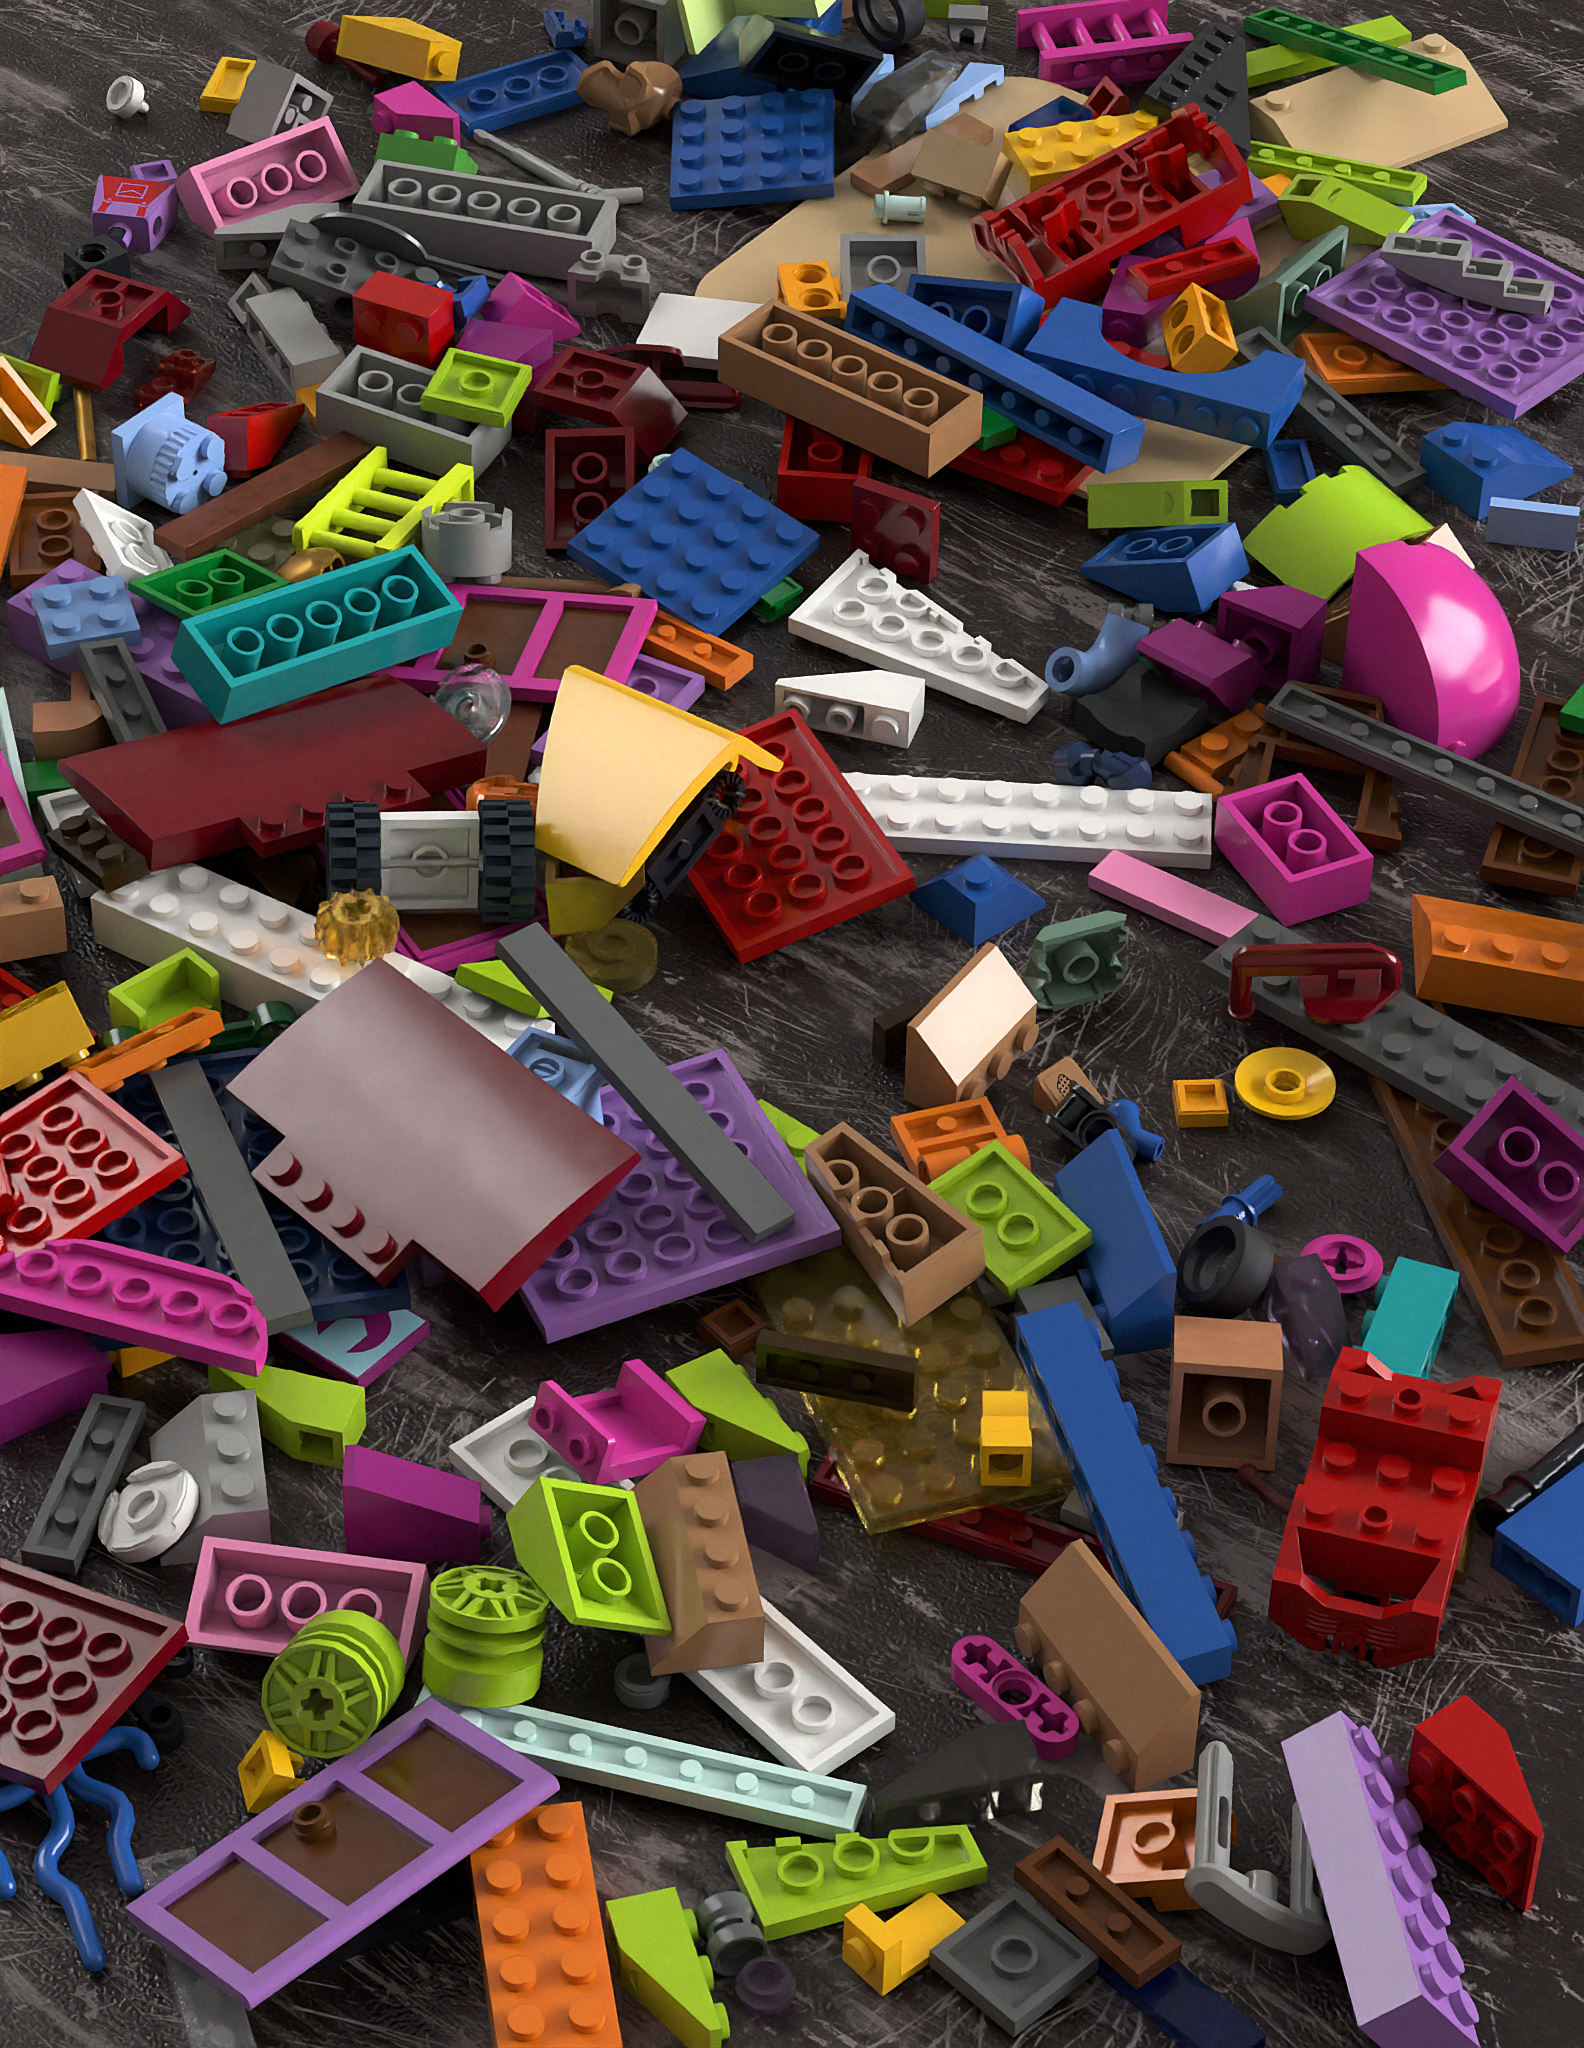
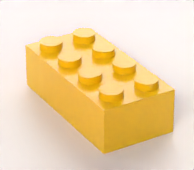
M1139 110L1132 114L1119 116L1105 115L1093 120L1080 122L1065 121L1054 126L1041 128L1026 127L1019 131L1004 133L1003 154L1013 162L1006 183L1015 198L1019 200L1165 121L1145 110Z

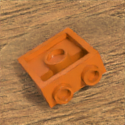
M1198 1788L1106 1795L1092 1864L1130 1898L1151 1897L1157 1912L1203 1909L1189 1897L1184 1886L1185 1874L1194 1866ZM1232 1810L1230 1845H1235L1238 1839V1822L1235 1812Z

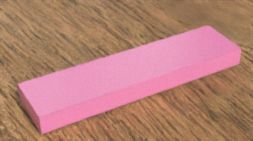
M1113 849L1088 874L1089 888L1219 947L1259 915L1252 910L1116 849Z

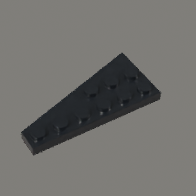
M1210 21L1146 90L1138 107L1154 116H1158L1159 119L1166 122L1172 118L1171 111L1195 102L1200 107V112L1207 114L1208 124L1215 121L1218 126H1221L1228 132L1246 163L1251 153L1246 40L1238 36L1236 30L1225 23Z

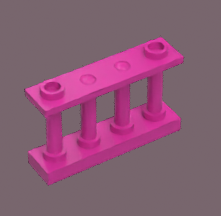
M1097 0L1017 10L1015 45L1017 49L1038 46L1040 50L1038 79L1073 90L1097 87L1105 75L1115 84L1158 79L1194 40L1191 32L1171 35L1168 33L1166 28L1169 0ZM1150 32L1152 37L1132 39L1130 34ZM1113 37L1115 42L1095 44L1092 39ZM1074 41L1077 44L1075 47L1059 49L1055 46L1058 43Z

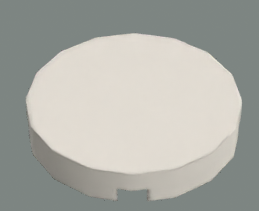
M170 1460L152 1462L135 1470L126 1478L130 1484L124 1488L121 1494L114 1490L107 1498L99 1516L98 1536L115 1558L126 1563L144 1562L164 1552L180 1538L190 1525L199 1505V1487L194 1477L187 1470H184L177 1463Z

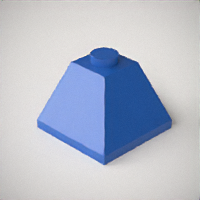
M982 852L916 887V891L909 893L910 900L973 948L1045 908L1046 903L1044 898Z

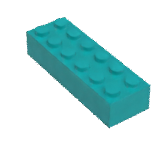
M414 544L182 620L170 659L217 722L222 725L450 646L464 608Z

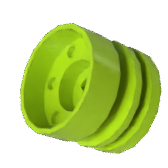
M472 1565L457 1567L439 1574L430 1584V1607L427 1612V1623L430 1632L424 1639L421 1667L422 1682L432 1693L450 1702L470 1707L500 1708L518 1705L531 1699L540 1687L543 1650L540 1642L546 1635L547 1626L545 1618L548 1615L550 1603L548 1596L530 1576L498 1566Z
M337 1609L316 1615L300 1628L290 1640L288 1646L275 1658L262 1681L261 1704L269 1726L284 1744L306 1756L330 1759L350 1754L368 1740L380 1721L393 1707L404 1687L406 1663L398 1641L381 1622L363 1612Z

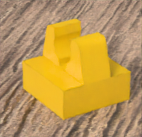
M263 1730L237 1767L248 1812L262 1813L308 1781L295 1778V1775L304 1764L303 1757L288 1750L287 1745L283 1743L275 1732Z

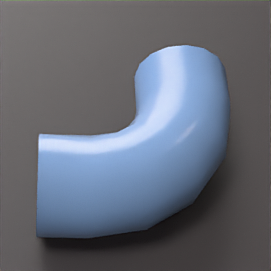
M1107 612L1101 631L1095 643L1087 652H1082L1072 647H1062L1050 656L1045 668V679L1048 686L1056 692L1072 697H1084L1087 694L1093 695L1103 692L1115 684L1128 668L1135 664L1140 655L1135 647L1139 640L1148 636L1150 628Z

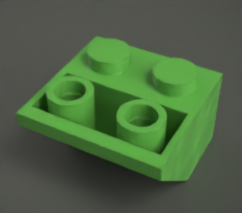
M396 129L394 135L380 133L374 165L378 159L473 175L477 174L478 164L467 155L468 151L457 146L458 142L456 140L434 136L433 142L418 139L419 135L414 132Z

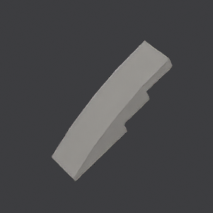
M1389 232L1380 250L1381 260L1408 275L1456 296L1496 308L1545 317L1554 296V281L1513 277V261L1472 257V241Z

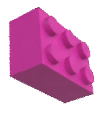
M1302 773L1217 798L1213 842L1284 927L1369 901L1374 856Z

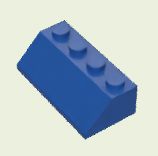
M1118 1128L1109 1129L1054 1175L1053 1194L1092 1230L1094 1244L1065 1264L1072 1263L1075 1270L1074 1276L1077 1277L1114 1346V1356L1170 1347L1177 1270Z

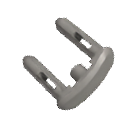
M1221 1741L1208 1743L1199 1756L1194 1866L1185 1874L1184 1886L1187 1894L1197 1905L1217 1920L1248 1938L1271 1948L1295 1955L1316 1952L1332 1939L1333 1932L1330 1921L1324 1918L1325 1902L1297 1800L1292 1806L1289 1909L1277 1902L1278 1880L1273 1873L1265 1870H1252L1243 1875L1229 1868L1233 1787L1232 1754L1228 1750L1227 1745Z

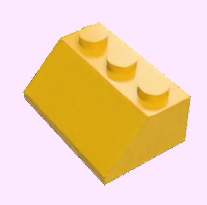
M64 980L0 1012V1091L11 1085H14L16 1091H20L42 1080L44 1076L41 1070L57 1062H60L62 1068H66L90 1055L87 1047L95 1044V1041Z

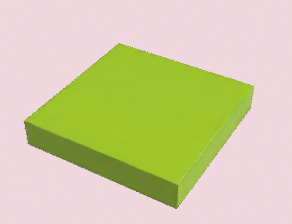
M449 348L421 396L420 410L504 429L532 380V366Z

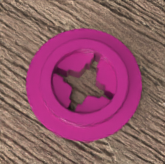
M1331 1234L1318 1237L1303 1248L1299 1259V1269L1302 1271L1303 1284L1314 1285L1317 1296L1329 1292L1334 1294L1337 1302L1343 1295H1350L1354 1299L1360 1300L1364 1291H1376L1379 1279L1383 1274V1261L1379 1252L1368 1242L1350 1235ZM1339 1260H1344L1343 1266L1346 1267V1274L1335 1273V1266H1338Z

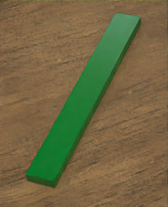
M1275 7L1246 16L1243 19L1244 32L1434 96L1467 85L1466 71L1462 68Z

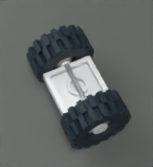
M479 800L478 811L379 812L377 802H327L325 814V880L328 923L332 925H379L380 910L478 908L480 910L481 923L531 922L534 914L533 904H535L536 862L534 855V822L530 800Z

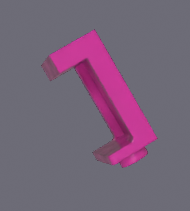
M636 1359L623 1362L615 1389L572 1398L553 1380L541 1382L528 1425L591 1484L602 1485L649 1474L670 1457L695 1454L707 1419L644 1362Z

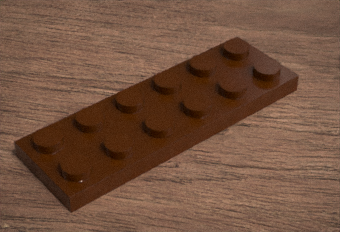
M1538 694L1511 778L1584 809V734L1558 726L1560 711L1569 700ZM1496 821L1482 862L1480 880L1541 892L1550 896L1575 899L1584 869V859Z

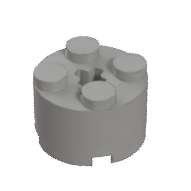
M478 501L445 502L444 511L433 514L432 505L422 510V556L443 583L454 582L456 577H474V581L481 584L501 582V573L508 571L512 567V511L504 507L503 515L495 513V504Z

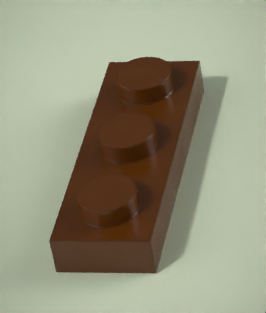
M1059 1834L1015 1864L1014 1880L1134 1988L1139 1989L1180 1959L1182 1943Z

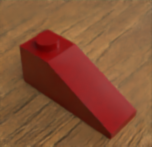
M264 401L207 416L208 430L214 432L225 441V464L223 470H225L227 477H251V470L268 466L304 414L305 403Z

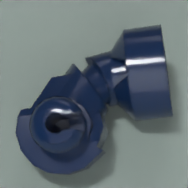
M1084 742L1061 745L1054 754L1053 769L1060 785L1092 786L1096 777L1099 776L1107 787L1113 790H1133L1138 788L1148 790L1152 782L1150 765L1148 761L1139 756L1131 757L1123 752L1112 753L1108 750H1104L1100 754L1099 749L1092 750Z

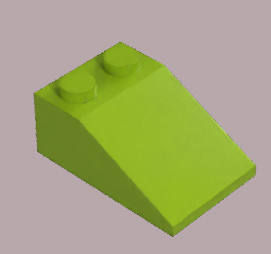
M539 1476L506 1514L518 1563L571 1624L667 1637L673 1630L634 1491Z

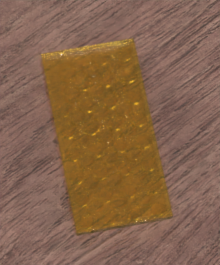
M843 1238L842 1245L744 1278L765 1322L771 1326V1331L920 1359L919 1398L913 1413L799 1391L827 1450L831 1452L834 1465L844 1485L847 1487L849 1496L868 1535L1075 1486L1071 1477V1471L1055 1441L1035 1392L984 1296H982L974 1281L909 1328H906ZM982 1390L1027 1391L1029 1429L1032 1437L1031 1486H981L980 1431ZM999 1455L989 1461L994 1468L999 1470H1011L1020 1464L1016 1458L1008 1455Z

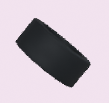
M852 0V10L859 29L873 45L883 50H894L921 34L925 25L926 14L923 0H889L896 12L898 27L887 18L880 0Z
M1220 1215L1204 1223L1191 1236L1182 1250L1177 1263L1176 1290L1179 1297L1211 1318L1231 1320L1243 1314L1257 1301L1268 1283L1274 1258V1250L1269 1238L1234 1215ZM1235 1250L1231 1265L1224 1276L1213 1286L1217 1271L1224 1260Z

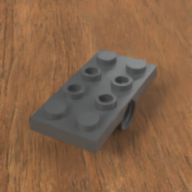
M291 218L267 275L269 279L326 299L325 311L328 318L343 328H354L352 296L377 270L417 282L441 280L443 284H447L449 279L448 276L437 273L429 267L415 265L399 259L391 253L380 252L361 245L351 238L340 237L318 229L310 223L299 222Z

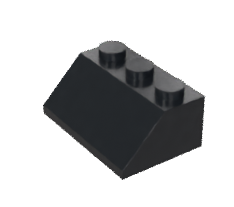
M755 13L739 34V73L741 76L799 91L811 88L821 90L833 89L835 100L845 103L850 102L884 60L882 52L865 42L847 38L844 35L817 30L807 25H799L776 19L769 15Z

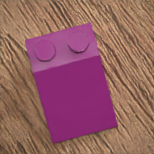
M1511 1076L1493 1093L1432 1165L1471 1199L1560 1254L1565 1255L1584 1234V1138L1517 1079Z

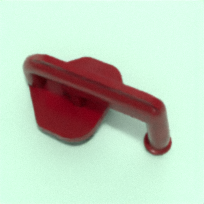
M627 344L597 351V353L649 366L660 380L661 372L674 373L684 370L682 351L672 346ZM661 380L683 408L732 410L740 403L742 397L741 392L723 383Z
M1369 942L1243 946L1237 949L1232 957L1228 1015L1233 1020L1244 1021L1251 1018L1257 1011V1005L1251 999L1252 977L1297 976L1302 1008L1306 1016L1311 1020L1329 1025L1363 1023L1399 994L1402 978L1401 961L1395 953Z

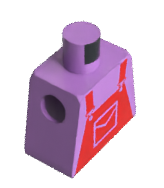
M99 175L92 206L94 238L105 233L127 251L152 252L178 220L176 184Z

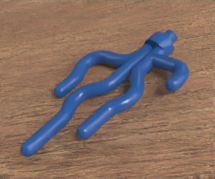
M119 1726L110 1728L63 1782L71 1794L85 1802L99 1805L107 1809L111 1814V1822L106 1837L108 1856L120 1889L125 1895L132 1897L140 1894L144 1886L130 1846L135 1826L133 1806L124 1792L110 1784L88 1777L81 1765L82 1762L117 1750L129 1749L134 1753L137 1764L141 1769L150 1771L158 1766L160 1756L155 1743L148 1733L136 1727ZM61 1782L50 1796L41 1793L51 1819V1828L39 1845L34 1858L35 1879L45 1894L62 1905L82 1962L87 1970L95 1972L104 1968L107 1959L94 1920L79 1887L61 1875L57 1867L59 1858L69 1845L75 1830L74 1813L63 1782ZM17 1783L1 1787L0 1812L17 1807L33 1799L39 1792ZM0 1848V1899L8 1900L15 1895L17 1884L9 1861Z

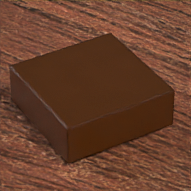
M739 1297L697 1320V1334L715 1350L721 1348L731 1361L756 1349V1341L761 1329L771 1330V1326Z

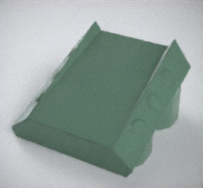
M1107 910L1043 927L1035 938L1022 980L1037 1001L1038 1008L1052 1011L1066 1009L1103 999L1105 994L1113 992L1120 987L1125 978V969L1116 957V954L1123 950L1128 941V931L1124 927L1126 914Z

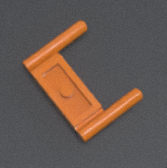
M1258 703L1251 711L1247 709L1182 745L1179 753L1175 751L1170 752L1164 759V767L1199 792L1212 794V801L1214 802L1216 795L1220 794L1225 787L1218 780L1230 774L1235 765L1239 764L1243 759L1252 738L1260 732L1265 724L1264 713L1267 706Z

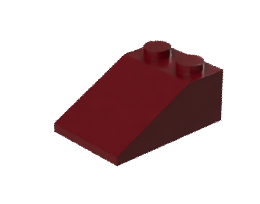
M634 427L546 430V553L567 552V542L637 484V446Z

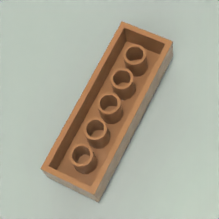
M774 299L766 302L718 337L719 382L840 437L844 441L868 450L881 458L898 464L915 474L926 478L931 477L981 438L982 393Z

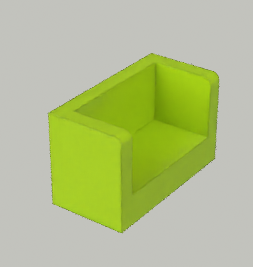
M189 947L108 991L112 1029L120 1026H131L143 1032L196 1006L218 1011L220 1017L222 1016L219 973Z

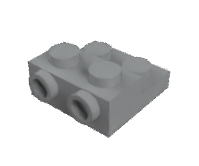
M865 232L841 234L840 283L842 301L845 300L847 308L850 293L886 283L906 294L911 274L926 275L925 234H911L908 232H898L895 234H869Z

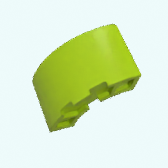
M1357 465L1342 466L1338 472L1340 475L1329 478L1323 473L1303 485L1300 489V494L1303 496L1287 509L1279 504L1245 538L1242 542L1243 548L1284 584L1328 602L1354 576L1357 551L1388 542L1404 541L1435 528L1369 471Z

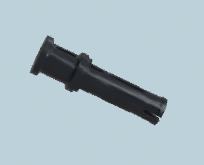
M1584 1422L1576 1426L1573 1432L1527 1471L1512 1472L1504 1479L1502 1488L1496 1494L1485 1495L1476 1503L1474 1508L1475 1517L1485 1533L1494 1538L1498 1526L1584 1462Z

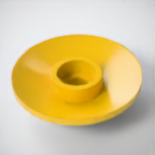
M1272 1047L1254 1052L1239 1064L1235 1073V1090L1241 1101L1253 1111L1274 1119L1298 1120L1314 1116L1330 1105L1336 1090L1335 1076L1330 1067L1317 1056L1296 1048Z

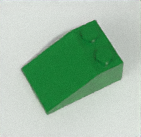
M222 549L128 582V591L185 620L291 585V582L227 549Z

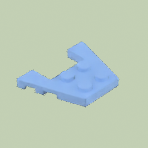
M883 54L884 60L852 98V125L927 132L929 128L933 129L959 112V103L962 101H975L984 95V87L991 82L994 86L1003 83L1005 80L1004 66L970 62L956 81H944L934 75H925L919 78L904 77L901 73L893 71V55Z

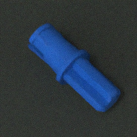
M1263 1175L1240 1194L1232 1193L1227 1195L1223 1199L1220 1209L1196 1226V1231L1204 1223L1220 1215H1234L1254 1228L1257 1224V1216L1281 1197L1282 1187L1276 1183L1273 1176Z

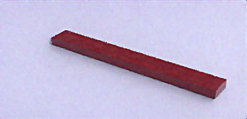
M831 1446L809 1482L810 1496L1039 1576L1045 1573L1071 1542L1082 1539L1118 1585L1098 1538ZM1211 1578L1218 1602L1215 1609L1220 1620L1228 1618L1237 1601L1238 1587Z

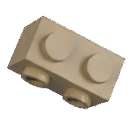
M929 128L911 175L922 183L921 190L931 195L944 198L945 193L958 196L957 202L972 209L979 210L981 204L996 209L1013 162L1001 151Z

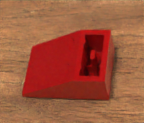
M1465 1694L1414 1727L1407 1772L1409 1785L1405 1786L1406 1796L1417 1810L1421 1821L1427 1823L1448 1843V1846L1456 1856L1466 1859L1488 1879L1490 1885L1498 1894L1508 1897L1523 1912H1526L1531 1908L1544 1831L1507 1731Z

